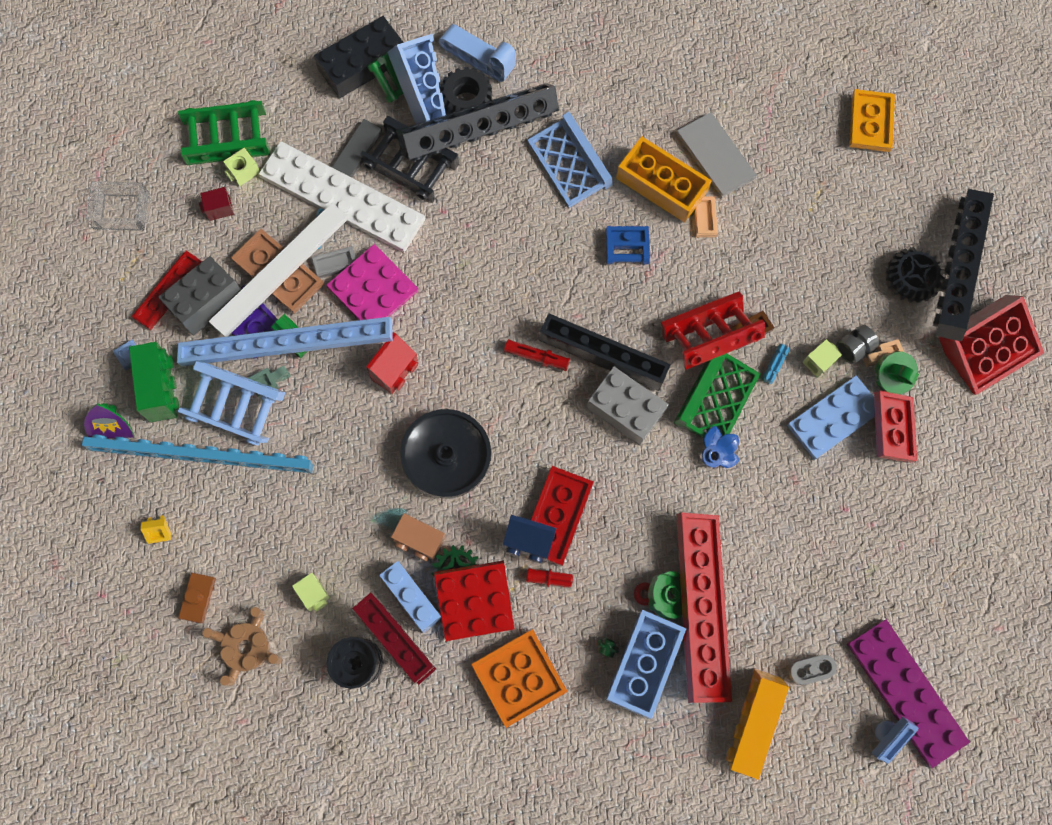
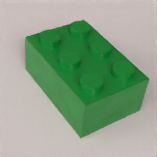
M157 342L129 346L137 411L151 423L177 418L179 401L174 395V389L177 388L175 377L171 373V369L174 368L172 356L168 355L165 348H162Z

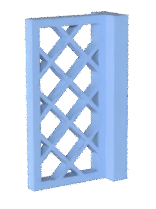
M569 111L562 115V120L528 139V143L570 208L600 189H607L613 184L611 175ZM563 127L565 131L564 139L553 137L554 131ZM541 139L548 140L546 150L537 148L535 143ZM552 141L562 143L560 152L549 150ZM566 144L575 146L574 155L563 153ZM548 155L558 157L556 166L547 164ZM562 158L573 160L570 169L559 167ZM576 160L585 162V172L574 170ZM558 171L569 173L567 182L557 180ZM572 174L583 176L581 185L570 183ZM586 177L595 178L598 182L592 188L584 186ZM568 188L579 189L578 196L570 200L567 196Z

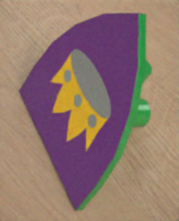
M97 403L89 409L85 416L84 427L88 437L92 438L93 435H102L107 437V439L135 437L128 422L120 414L116 413L117 407L115 405Z

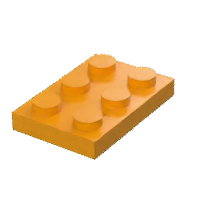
M854 89L852 93L849 147L891 152L893 149L895 94Z

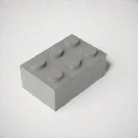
M613 367L588 400L586 408L641 446L669 404L616 367Z

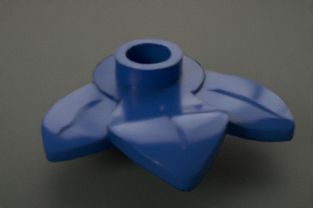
M716 426L711 427L703 439L705 449L702 452L703 463L711 468L718 466L731 468L740 461L734 453L739 445L738 435L726 434L722 436ZM712 452L716 454L715 460L711 458Z

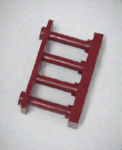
M371 592L352 608L415 684L420 685L437 670Z

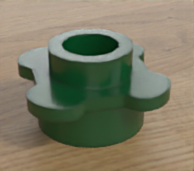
M605 637L603 640H597L598 646L596 650L599 653L613 658L615 653H619V648L616 646L617 643Z

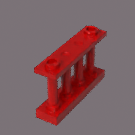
M738 291L662 321L661 327L662 337L666 343L676 339L683 348L684 368L689 369L765 338V322L762 319L751 323L743 313V295ZM735 316L743 327L732 331L724 319ZM715 323L724 335L712 339L704 327ZM696 331L704 343L692 347L684 335Z

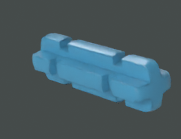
M779 344L762 377L764 382L768 384L774 382L790 350L788 346Z

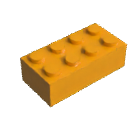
M643 136L640 137L618 166L616 174L617 180L684 223L706 195L712 180Z

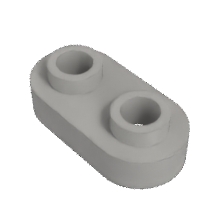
M820 655L797 661L790 666L789 677L797 685H807L829 679L836 673V662L828 655ZM820 663H823L826 667L824 672L819 669ZM798 669H802L804 672L802 678L797 675Z

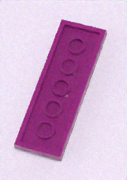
M887 619L882 620L847 643V646L897 721L904 717L919 728L910 740L929 768H934L970 743Z

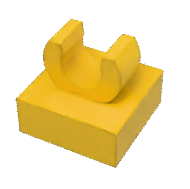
M161 515L158 520H153L152 517H149L146 522H141V531L147 544L171 540V531L164 515Z

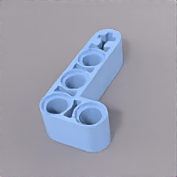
M451 24L439 39V44L443 49L499 82H504L515 67L516 52L506 42H501L497 48H494L455 24Z

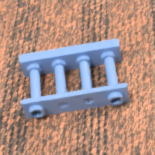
M196 361L193 370L200 372L199 376H201L191 407L179 408L178 412L185 414L184 418L193 422L201 420L246 437V442L254 445L268 443L269 438L260 434L271 404L275 400L283 401L286 392L214 365ZM215 377L221 380L220 384L222 386L212 414L208 416L200 413L199 410L209 382ZM236 385L241 387L242 395L230 424L219 419L230 388ZM254 393L262 395L261 399L263 402L251 432L240 428L251 395L254 396Z

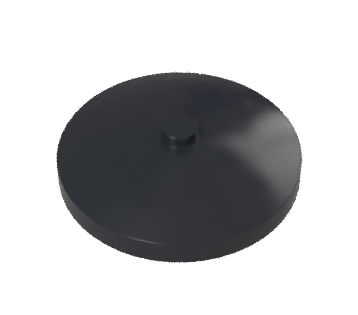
M439 409L420 416L410 425L402 440L401 463L405 475L413 486L431 497L451 499L471 492L482 482L490 466L491 445L486 431L473 417L458 410Z

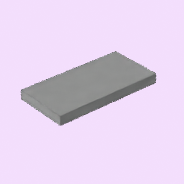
M712 112L677 130L676 135L706 177L712 180L711 184L721 198L756 179V173Z

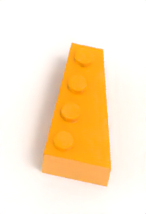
M754 668L747 697L742 707L740 722L734 731L735 740L733 747H729L726 761H728L732 771L759 780L789 690V686L781 677Z

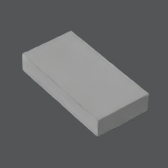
M351 246L311 257L316 275L319 278L341 273L356 260Z

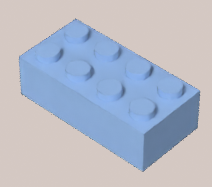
M641 610L638 613L605 700L642 717L652 719L686 628Z

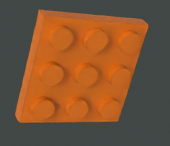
M533 629L471 664L505 728L568 692Z

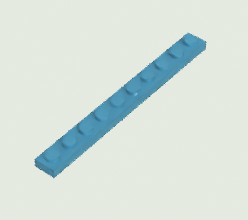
M93 435L92 438L83 437L82 442L83 447L89 451L310 474L313 472L312 462L308 460V457L295 455L294 458H286L284 454L272 453V456H266L259 451H250L247 454L232 448H228L227 451H218V448L212 446L198 449L195 445L182 444V447L164 441H161L160 444H151V441L144 439L130 442L127 438L115 437V440H110L102 435Z

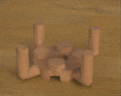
M257 607L252 608L250 614L253 616L251 624L234 625L226 634L210 628L203 630L202 634L205 638L221 643V658L231 668L228 676L221 677L220 683L222 685L233 686L240 671H251L261 666L265 661L275 665L282 663L281 656L269 652L268 638L264 630L260 628L265 612ZM243 641L251 643V650L247 654H242L239 650L240 644Z

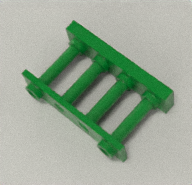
M250 100L244 103L203 108H187L178 111L183 125H188L189 146L181 148V156L187 166L225 161L243 148L246 149L251 157L270 155V148L266 137L261 138L259 116L266 115L262 100ZM250 117L252 138L240 140L238 118ZM217 121H230V142L219 143ZM209 122L210 144L198 146L196 124Z

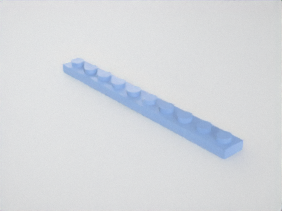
M390 317L180 342L178 343L177 363L180 366L195 365L196 361L212 363L393 341L392 319Z

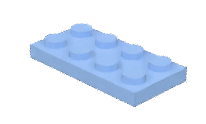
M856 375L791 421L787 427L812 459L816 460L875 417L874 396Z

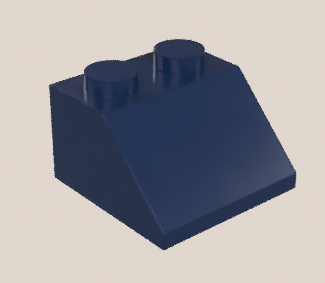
M511 514L503 542V549H506V553L512 556L519 557L520 554L529 556L528 560L541 564L542 560L547 562L557 528Z

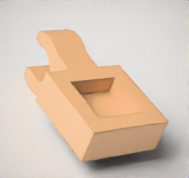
M899 339L880 344L876 348L877 352L867 355L868 357L863 360L866 367L877 364L878 360L886 353L904 351Z

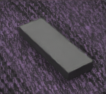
M363 119L332 168L352 178L362 164L360 153L362 150L369 153L382 133V128Z

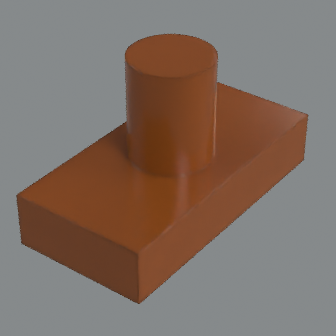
M191 572L179 619L204 624L216 581L215 577Z

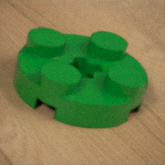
M664 572L653 576L648 590L649 608L662 618L675 619L683 615L680 574L677 572ZM669 589L670 593L674 595V598L670 600L667 597Z

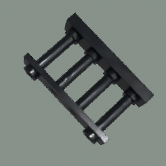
M387 115L383 121L386 134L371 155L363 150L360 153L363 166L370 171L375 170L416 193L420 199L433 203L435 201L433 186L445 168L456 170L459 165V155L448 148H443L440 153L422 155V158L416 160L407 174L397 170V167L404 158L400 149L389 165L379 160L392 139L397 138L396 130L408 126ZM425 136L420 139V146L424 144ZM428 158H433L439 164L426 183L422 184L416 181L414 178Z

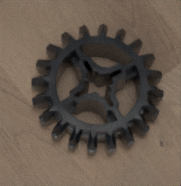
M913 246L908 250L906 248L902 249L900 253H896L893 259L889 261V267L885 272L888 274L886 281L891 282L888 288L895 289L894 295L898 293L901 295L900 300L908 298L909 303L915 300L918 304L923 300L925 302L929 301L931 297H935L938 294L943 278L945 279L942 276L945 269L940 268L942 262L936 261L937 255L932 257L930 256V250L924 253L922 247L915 250ZM902 265H903V267H904V269H903V271H904V273H905L904 276H902V273H901V266H902ZM927 274H928V276H929V286H928V284H927V281H928V280H927V277H926Z

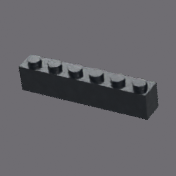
M548 313L540 330L539 341L609 371L616 367L634 381L657 391L660 390L671 365Z

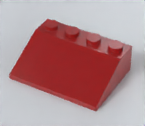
M1004 295L971 315L962 341L938 336L945 355L974 395L981 393L1044 354L1024 296Z

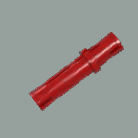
M510 339L507 340L504 348L505 353L542 363L544 367H555L565 372L570 363V358L554 354L551 350L544 351Z

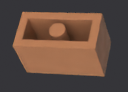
M405 513L402 515L391 536V539L395 542V547L405 552L407 549L416 552L415 557L425 562L428 559L434 561L446 538L445 533Z

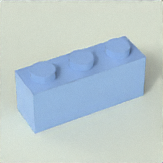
M399 561L379 575L423 633L442 619Z

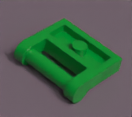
M387 52L367 65L369 71L373 72L385 92V98L388 103L395 101L404 94ZM382 64L397 88L394 91L379 68Z

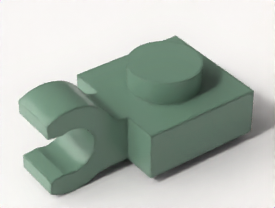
M285 366L276 369L272 373L267 367L249 377V379L279 389L277 382L284 381L290 378L291 375ZM256 393L257 397L261 399L262 395Z

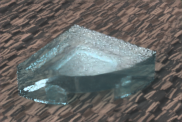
M402 508L389 510L380 515L377 523L395 531L404 513L407 514L408 511Z

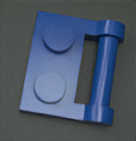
M607 226L606 263L642 262V264H650L649 226ZM614 249H642V254H614Z

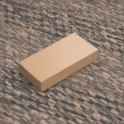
M715 196L703 197L694 210L696 238L717 237Z

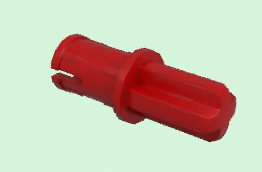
M529 568L527 583L545 584L547 587L553 585L570 588L573 583V575L552 572V569L545 571Z

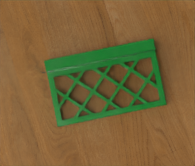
M727 353L706 361L673 423L679 427L683 426L702 438L713 426H720L723 435L730 434L761 373ZM724 360L732 364L733 372L724 374L722 368ZM746 372L753 376L750 383L743 385L739 373ZM735 374L738 386L729 388L725 377ZM721 378L724 390L715 392L712 382L714 379ZM739 389L742 398L740 402L733 403L730 391ZM725 393L729 405L719 407L716 395ZM711 396L715 408L705 410L702 401L704 398ZM730 407L732 418L724 422L720 410ZM716 411L719 423L709 425L706 413ZM702 415L705 427L697 428L692 425L693 418Z

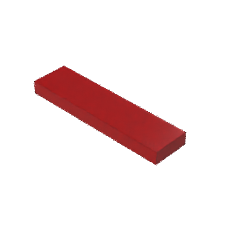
M185 250L131 317L149 330H152L168 310L159 299V296L199 265L202 260Z

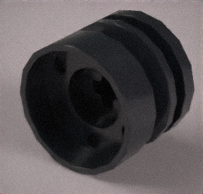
M358 637L344 638L334 644L328 653L326 662L327 671L332 681L340 687L348 689L371 685L382 673L384 664L382 652L377 644L369 639ZM359 659V661L362 663V666L356 667V664L353 663V660Z

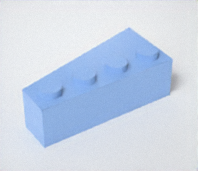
M433 34L398 44L387 52L415 124L445 115L443 96L439 89L440 77L437 74L435 61H437L436 53L433 52L432 42H434Z

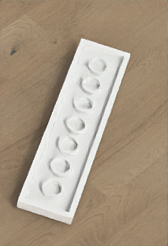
M282 141L259 172V176L263 180L319 209H326L331 203H334L348 215L349 219L346 223L405 253L425 221V215Z

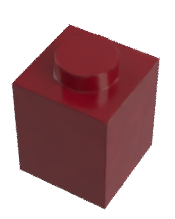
M226 187L200 193L202 199L199 202L201 213L206 214L210 221L235 215Z

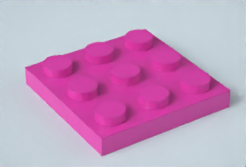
M375 244L327 284V288L358 320L390 317L419 291L418 287Z

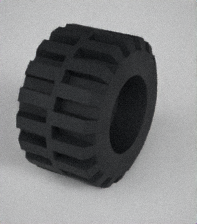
M464 67V70L457 68L454 73L452 71L449 72L448 77H444L443 84L440 86L446 115L492 100L490 80L488 77H484L483 72L480 71L478 73L475 68H472V70H468V67ZM466 92L476 95L474 99L468 101L457 98L459 94Z

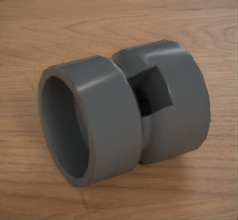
M861 324L850 335L840 339L836 346L842 354L841 357L846 362L855 364L865 356V353L869 354L879 346V340L871 328Z

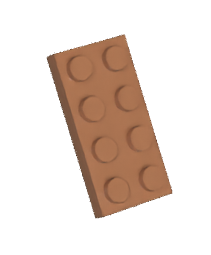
M260 229L231 259L251 278H254L284 247L264 230ZM302 264L271 295L295 314L324 285V282Z

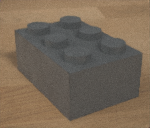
M209 256L162 293L159 299L194 336L209 324V321L241 289L235 280Z

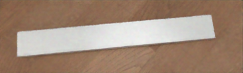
M331 203L231 299L209 323L224 337H228L349 219L348 215L334 203Z

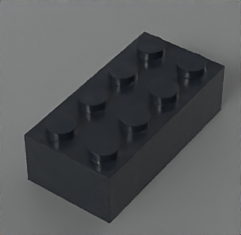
M381 16L315 54L314 58L319 72L340 99L376 78L373 72L369 71L367 65L396 45L404 42L386 18ZM382 64L379 68L381 69L382 73L386 72V69Z

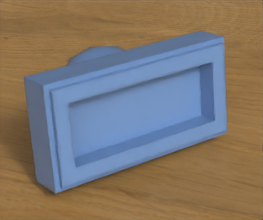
M901 717L896 724L891 721H881L875 728V735L880 743L871 753L877 759L887 764L890 763L919 728L904 717Z

